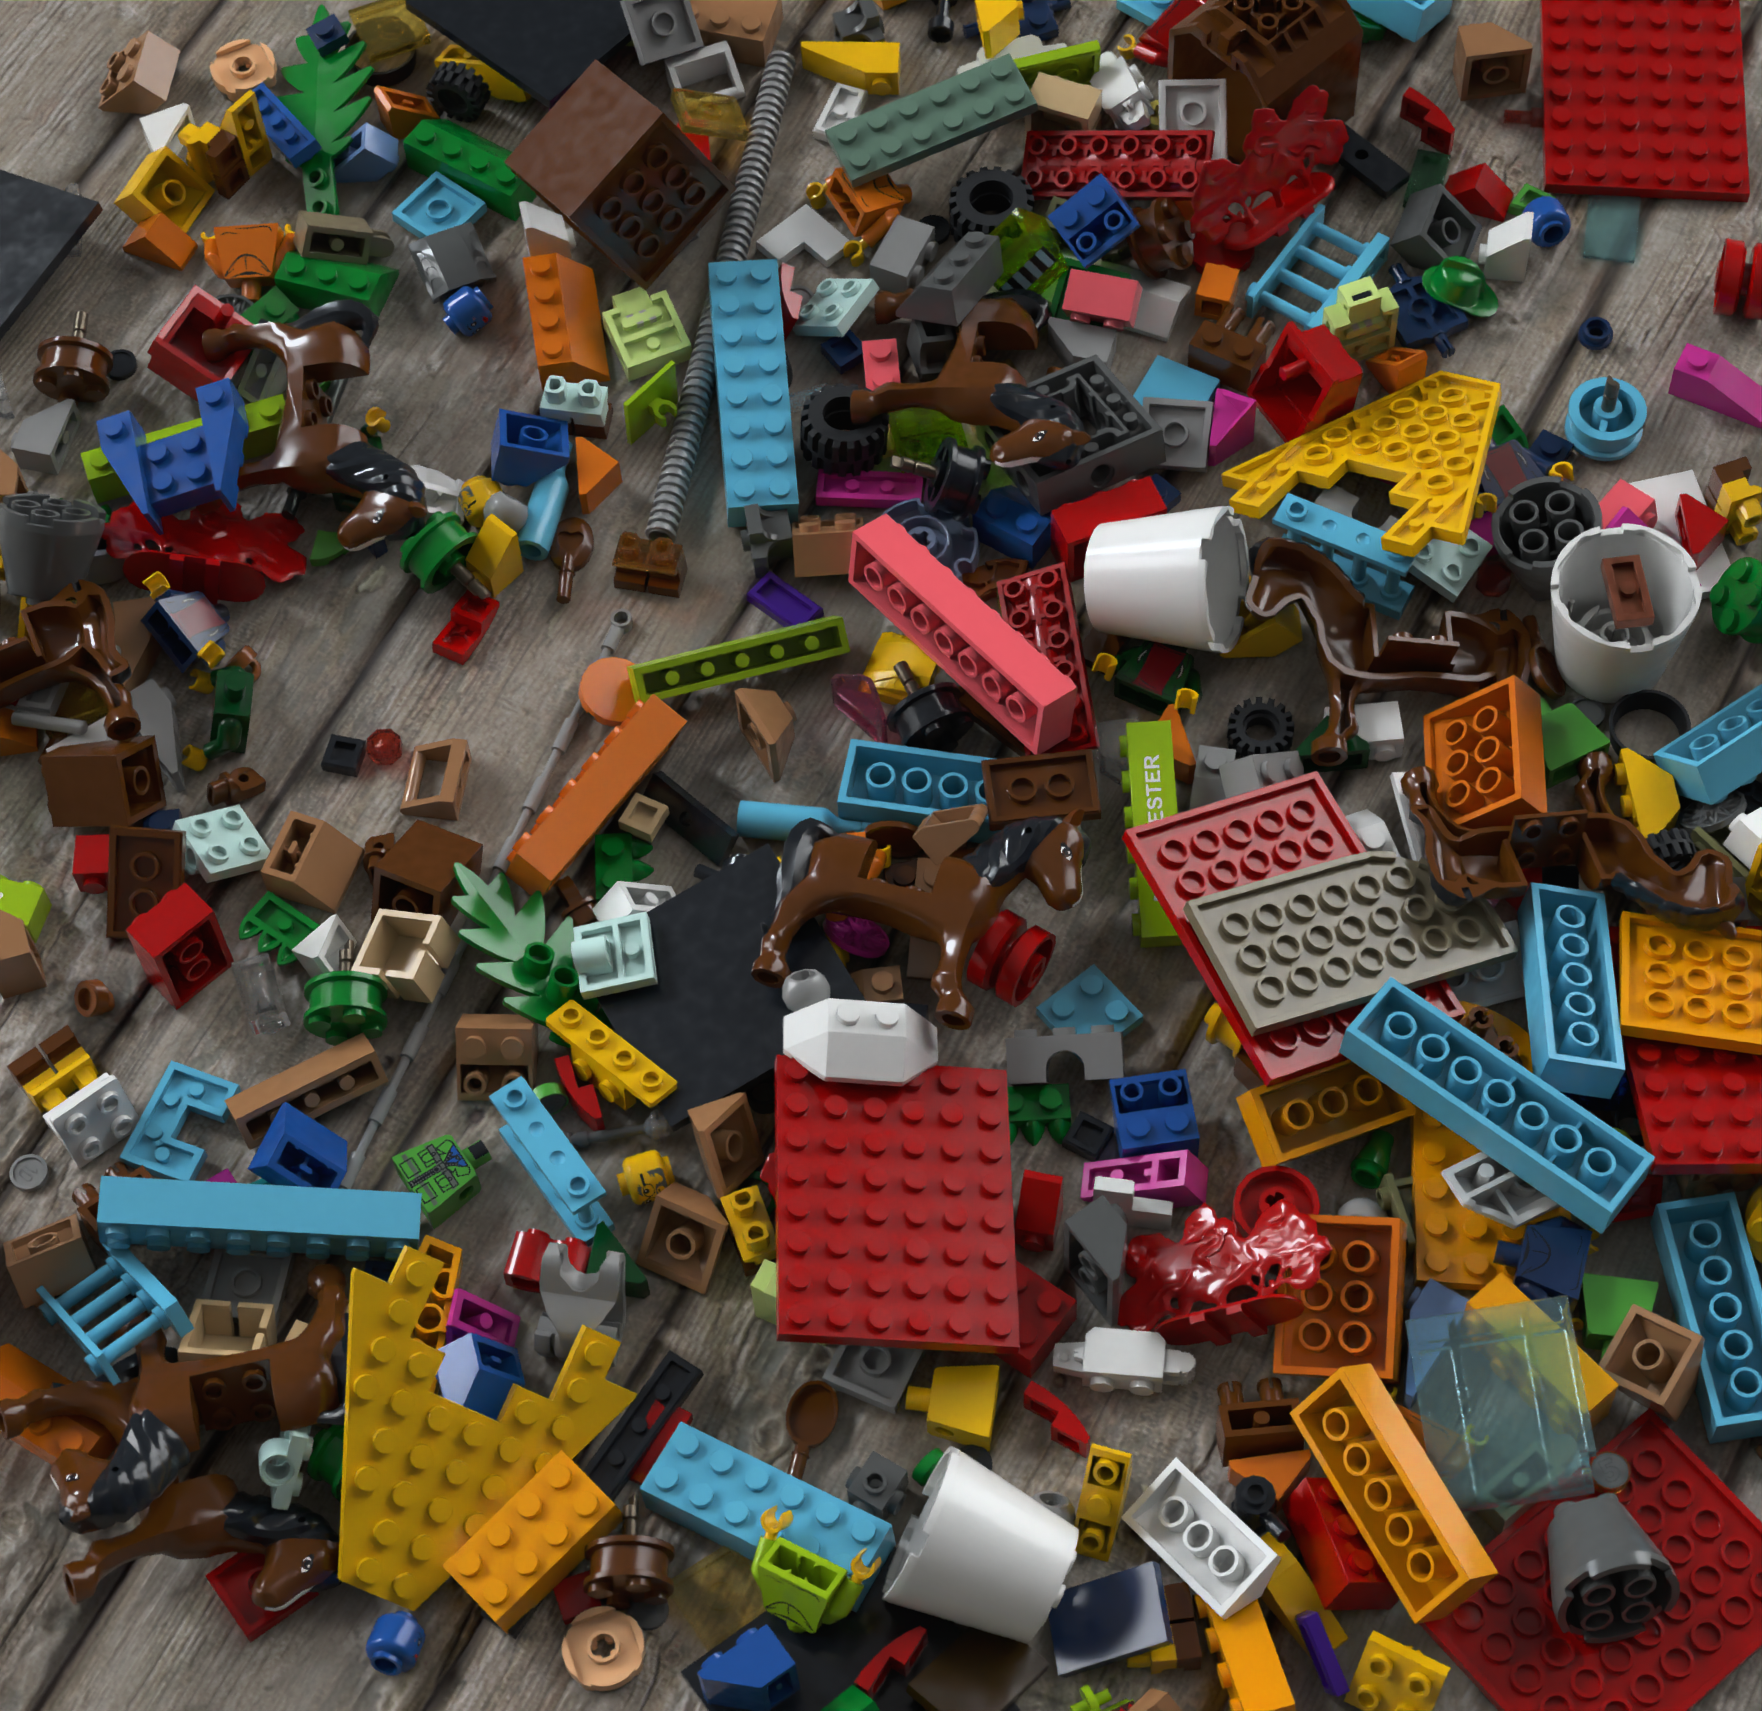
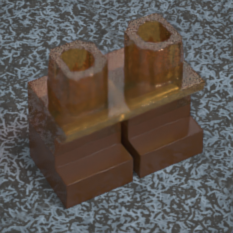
M626 531L620 535L612 566L616 567L613 580L614 588L645 593L648 587V593L680 598L688 570L683 545L673 544L672 539L659 537L654 541L641 539L637 533Z

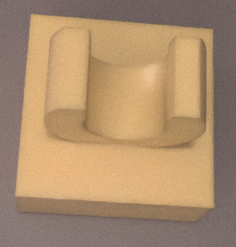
M635 793L618 820L619 828L631 833L636 838L652 842L668 817L669 808L667 805Z

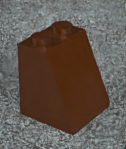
M155 735L131 737L126 740H108L60 746L40 756L42 763L41 773L45 779L48 796L47 805L53 827L130 826L167 806Z
M417 819L374 866L370 924L373 923L380 908L440 915L451 926L459 912L451 904V899L453 896L465 895L453 870L454 863H461L479 877L481 873L483 844Z

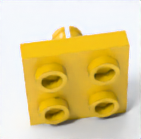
M1373 1630L1349 1686L1350 1692H1347L1344 1702L1363 1711H1433L1450 1667L1423 1655L1419 1649L1413 1650V1646H1405Z

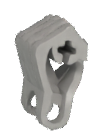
M549 1242L542 1258L540 1272V1293L546 1311H542V1316L539 1318L538 1327L534 1333V1350L537 1351L538 1355L544 1357L557 1356L558 1360L565 1362L582 1325L620 1342L622 1341L626 1322V1258L624 1253L608 1250L607 1257L600 1266V1271L585 1274L576 1270L570 1263L568 1246L566 1244ZM620 1346L610 1367H616Z

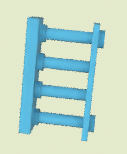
M1319 203L1314 209V213L1306 219L1302 218L1296 234L1261 279L1249 286L1245 294V300L1247 301L1246 316L1252 319L1262 305L1303 325L1305 331L1322 325L1324 308L1336 304L1338 286L1368 276L1372 279L1388 259L1390 238L1378 232L1370 243L1365 242L1362 244L1324 225L1325 205ZM1317 236L1357 256V260L1353 266L1348 265L1345 267L1307 247ZM1300 259L1340 279L1339 284L1335 289L1330 288L1327 290L1291 272L1290 269ZM1282 282L1322 302V306L1317 313L1314 311L1308 313L1272 293Z
M1287 493L1272 519V524L1288 530L1287 534L1283 533L1281 538H1289L1295 542H1305L1301 540V536L1319 542L1320 547L1313 544L1310 545L1314 549L1325 553L1331 561L1341 568L1353 581L1354 587L1365 594L1366 603L1375 604V611L1399 620L1414 593L1415 587L1400 580V576L1406 577L1416 556L1414 558L1401 556L1397 553L1382 550L1381 537L1386 533L1385 531ZM1334 549L1354 556L1353 561L1335 554ZM1367 562L1386 569V574L1367 567Z
M520 1076L489 1096L490 1101L507 1123L499 1129L500 1136L574 1238L583 1240L589 1247L593 1244L596 1226L604 1221L611 1232L614 1231V1223L598 1202L599 1199L607 1195L605 1189L525 1079Z
M101 1243L109 1257L104 1260L105 1265L57 1299H54L42 1285L36 1291L44 1302L38 1308L48 1323L53 1326L58 1322L87 1355L84 1357V1360L95 1376L98 1378L104 1374L115 1386L121 1381L110 1365L116 1359L161 1327L165 1330L171 1326L181 1338L192 1331L194 1327L178 1300L129 1249H112L106 1246L107 1243ZM114 1277L117 1280L120 1278V1282L73 1315L69 1316L66 1312ZM127 1295H136L135 1299L87 1333L81 1329ZM145 1310L148 1313L152 1312L151 1316L103 1350L96 1346Z

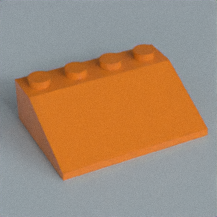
M1512 675L1423 716L1425 766L1435 772L1439 783L1435 797L1441 809L1451 820L1463 827L1477 829L1493 826H1511L1515 815L1548 813L1540 694L1516 675Z
M1308 1214L1317 1221L1318 1235L1329 1239L1332 1252L1321 1261L1320 1279L1313 1288L1299 1290L1294 1289L1288 1283H1284L1277 1288V1294L1291 1295L1300 1299L1305 1309L1303 1314L1297 1318L1275 1324L1273 1374L1328 1379L1340 1367L1371 1363L1382 1383L1400 1384L1407 1224L1401 1218ZM1278 1264V1274H1279V1271H1280V1268H1281V1266H1280L1279 1264ZM1287 1268L1285 1271L1284 1279L1291 1277V1268Z

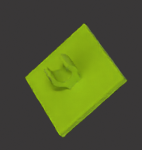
M674 361L668 362L623 403L627 442L630 445L638 440L655 423L661 427H666L667 422L664 415L667 412L671 413L675 418L677 417L676 404L679 401Z

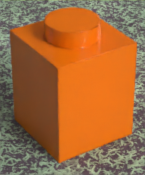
M1206 262L1196 291L1194 315L1218 320L1226 305H1234L1238 292L1239 269Z

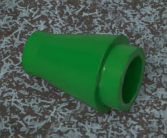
M1383 1130L1373 1131L1371 1138L1351 1162V1178L1359 1186L1367 1189H1376L1380 1186L1384 1174H1388L1391 1150L1394 1144V1137L1390 1133Z

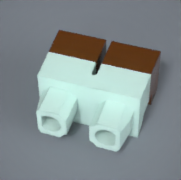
M550 375L548 380H546L540 404V415L542 417L568 421V435L573 436L575 430L576 436L607 439L614 411L612 403H607L608 387L599 386L597 380L584 379L579 383L566 382L563 376Z

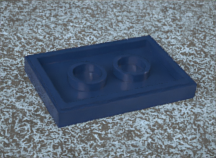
M1154 1561L1065 1589L1059 1605L1056 1609L1051 1607L1048 1615L1058 1676L1063 1678L1174 1644L1160 1564Z

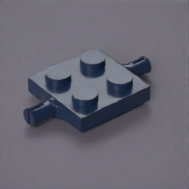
M1022 0L1025 20L1019 21L1020 35L1016 38L1030 34L1039 37L1041 41L1059 37V28L1053 13L1071 9V1ZM977 22L962 25L966 39L980 35Z
M1396 263V266L1393 264L1388 269V272L1396 284L1389 288L1399 306L1396 338L1403 348L1416 349L1433 343L1443 358H1447V355L1449 357L1455 353V348L1447 337L1468 329V318L1462 310L1431 297L1423 287V276L1408 277L1401 263Z

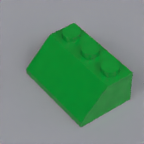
M298 250L286 253L274 280L276 287L296 307L313 310L335 300H353L364 304L379 317L400 273L398 269L369 262L365 265L301 257Z

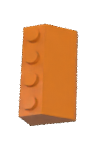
M558 253L522 258L542 391H544L546 380H548L550 375L563 376L566 382L579 383L584 379L597 380L598 383L610 381L593 268Z
M10 1343L0 1346V1400L19 1399L34 1389H50L52 1382L66 1385L73 1383ZM79 1415L55 1416L33 1422L27 1426L22 1434L11 1438L12 1441L51 1465L66 1448L82 1450L93 1457L106 1460L117 1446L113 1436L103 1424L87 1416Z

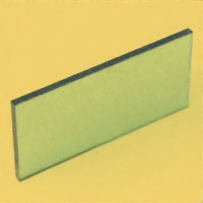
M1589 195L1583 258L1626 263L1635 262L1641 197Z

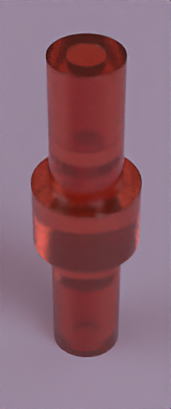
M1531 107V111L1505 109L1503 123L1530 124V127L1542 128L1543 108Z

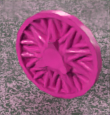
M848 916L843 921L833 922L825 918L823 922L824 932L830 940L854 955L864 958H879L885 955L890 945L887 934L873 921Z

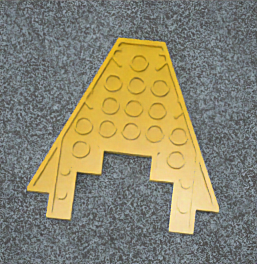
M1440 370L1221 474L1223 487L1239 490L1229 499V504L1235 509L1234 513L1261 519L1299 482L1313 485L1317 488L1330 489L1350 471L1367 477L1395 482L1396 485L1389 491L1390 504L1408 509L1381 537L1382 550L1414 558L1433 538L1463 546L1466 543L1502 397L1501 383Z
M404 1245L387 1282L355 1267L352 1268L350 1275L338 1579L399 1606L415 1611L451 1576L442 1567L448 1559L561 1450L572 1460L636 1398L637 1393L605 1379L621 1342L584 1325L581 1326L549 1398L513 1383L495 1420L429 1391L446 1353L410 1338L444 1262Z

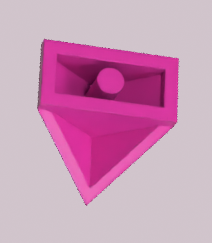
M1216 389L1208 466L1218 465L1253 442L1257 400L1225 389Z
M457 1288L454 1290L446 1325V1345L471 1332L514 1347L521 1317L463 1289Z

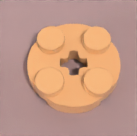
M240 39L225 44L216 52L217 58L213 63L211 61L210 64L211 76L216 88L226 94L229 100L236 102L261 82L269 89L276 85L277 65L274 54L267 45L260 42L261 46L251 44L248 39ZM245 66L248 70L240 72L239 67Z
M598 1606L585 1610L572 1621V1626L567 1631L566 1638L564 1635L562 1656L569 1674L584 1689L589 1691L618 1689L630 1682L633 1677L639 1675L643 1668L646 1647L641 1628L633 1617L616 1611V1608ZM605 1639L608 1645L615 1644V1649L611 1650L610 1656L602 1658L601 1655H594L592 1652L598 1648L597 1642Z

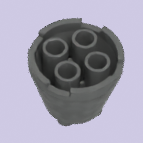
M1557 476L1532 478L1514 486L1508 491V496L1499 505L1496 513L1493 512L1491 521L1492 536L1497 552L1522 588L1536 601L1551 600L1550 582L1552 570L1563 548L1576 536L1598 526H1600V530L1603 529L1602 512L1595 496L1587 488L1583 490L1574 484L1563 482L1561 477Z
M22 493L3 496V503H0V548L8 588L7 593L13 596L26 597L27 604L35 605L51 600L71 582L76 583L78 579L86 580L105 529L106 511L100 506L84 500L75 499L72 505L67 500L50 498V494ZM68 600L74 604L77 603L76 600Z
M1605 1493L1597 1498L1585 1499L1576 1503L1565 1501L1554 1508L1553 1513L1555 1517L1548 1526L1547 1541L1552 1608L1563 1633L1569 1631L1582 1635L1586 1643L1615 1642L1646 1631L1645 1622L1655 1617L1662 1610L1670 1612L1679 1598L1680 1585L1672 1565L1625 1506L1619 1502L1615 1494Z

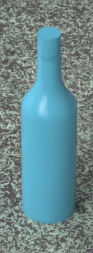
M569 441V454L571 453V450H572V447H573V444H572L570 441ZM567 464L537 480L534 484L527 505L528 518L526 524L518 532L521 556L535 561L544 560L549 554L569 493V483L565 477Z
M741 800L737 814V833L740 834L739 837L786 841L791 829L800 821L810 817L829 825L839 834L854 830L855 832H863L872 822L841 819L824 807Z

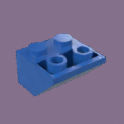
M1102 173L1047 216L1085 269H1088L1141 226L1125 199Z
M1186 1069L1109 1080L1115 1136L1120 1158L1186 1149L1198 1158L1200 1137Z
M283 1102L248 1170L272 1185L338 1189L347 1172V1141L292 1105Z
M470 1332L438 1349L446 1353L436 1374L443 1397L492 1419H497L512 1384L514 1383L521 1387L526 1385L517 1348Z
M767 1624L759 1630L751 1628L744 1632L737 1639L736 1646L724 1654L717 1652L711 1655L701 1665L702 1669L697 1672L703 1696L708 1704L752 1711H770L800 1689L796 1663Z

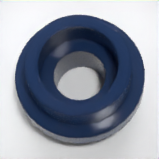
M1591 317L1580 326L1578 339L1588 349L1602 350L1611 344L1613 330L1609 322L1604 318Z

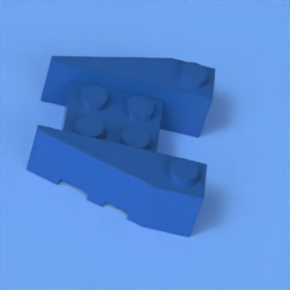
M229 377L196 388L203 425L147 443L145 431L130 410L96 421L101 450L144 517L158 535L164 534L161 522L162 517L221 498L230 512L236 510L239 492L237 479L239 467H243L244 454L242 449L244 439L248 437L249 425L244 400Z

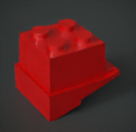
M195 284L152 342L147 351L152 356L147 368L198 402L196 388L228 377L232 380L253 350L236 351L230 354L224 361L210 363L203 352V332L212 328L223 330L233 324H254L236 313L231 304H223Z
M1290 321L1283 329L1266 363L1260 365L1247 390V395L1249 398L1257 400L1256 407L1282 440L1287 443L1353 412L1363 371L1360 364L1355 359H1352L1342 347L1339 338L1333 335L1324 324L1301 332L1296 324Z

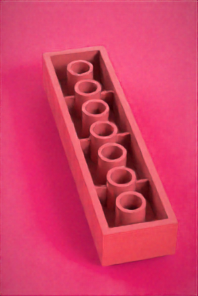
M886 513L852 532L848 582L1034 755L1041 754L1070 737L1077 686L1069 676L1061 673L1050 663L1046 655L1039 653L1026 641L1019 631H1015L1007 624L996 610L991 609L985 604L972 588L963 584L949 567L942 565L931 555L927 547L920 545L907 533L901 524L896 523Z

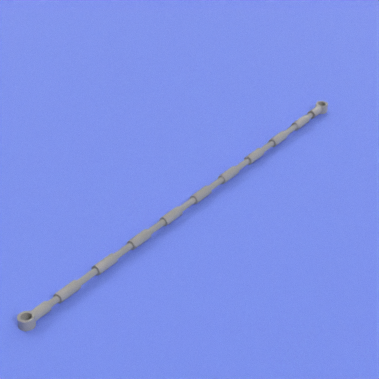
M621 608L612 612L610 616L612 626L601 646L602 652L598 660L608 658L610 654H614L623 634L631 631L633 621L628 610ZM621 619L627 620L625 623H617ZM578 699L570 717L565 719L551 747L552 754L541 776L536 778L522 806L523 812L511 836L506 838L492 867L493 873L487 885L499 873L505 875L511 863L506 859L513 851L512 848L521 837L531 815L536 813L550 784L548 780L560 756L565 754L579 725L577 721L583 711L580 699ZM467 917L462 929H479L480 926ZM460 939L461 941L449 968H442L445 977L433 1003H428L420 1021L415 1023L400 1053L401 1060L388 1086H384L368 1118L369 1124L356 1151H352L347 1160V1172L338 1189H351L366 1159L364 1154L378 1126H382L398 1094L396 1089L409 1063L414 1061L429 1031L428 1024L440 1000L445 998L459 970V961L468 945L462 939Z

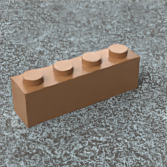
M362 1032L224 1101L249 1150L261 1144L283 1102H287L314 1119L389 1081L374 1048Z

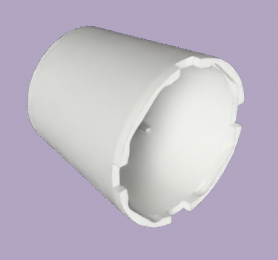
M1216 506L1099 524L1090 537L1084 562L1085 603L1090 622L1095 630L1102 633L1215 653L1230 652L1237 644L1242 632L1244 618L1239 616L1241 599H1245L1249 587V557L1246 535L1241 519L1233 518L1235 509L1231 506Z
M1622 523V526L1617 528L1600 530V526L1589 529L1572 539L1560 552L1555 561L1550 582L1556 666L1561 677L1574 691L1598 702L1616 703L1627 694L1645 689L1651 690L1657 684L1692 625L1702 598V586H1700L1696 572L1697 566L1689 553L1679 543L1655 529L1642 525ZM1639 554L1655 615L1654 623L1649 626L1615 629L1600 568L1603 558Z
M950 1446L938 1461L922 1491V1494L929 1497L920 1516L911 1514L890 1563L883 1584L882 1592L884 1594L881 1599L895 1605L1027 1644L1046 1622L1051 1607L1056 1609L1062 1599L1066 1585L1062 1583L1066 1574L1070 1572L1077 1556L1075 1548L1079 1530L959 1449Z

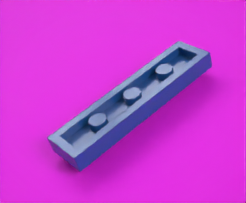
M263 82L252 89L257 97L267 138L295 168L309 161L314 154L322 149L313 135Z

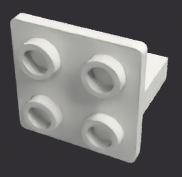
M107 1072L42 1116L50 1129L64 1144L79 1168H82L130 1135L140 1119L118 1079L114 1075L109 1076Z

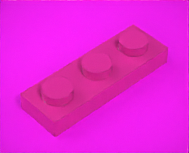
M824 469L818 470L816 505L890 508L900 502L913 498H920L922 503L924 477L912 473L861 471V475L853 477L852 473H847L846 477H838L837 473L828 475L823 473Z

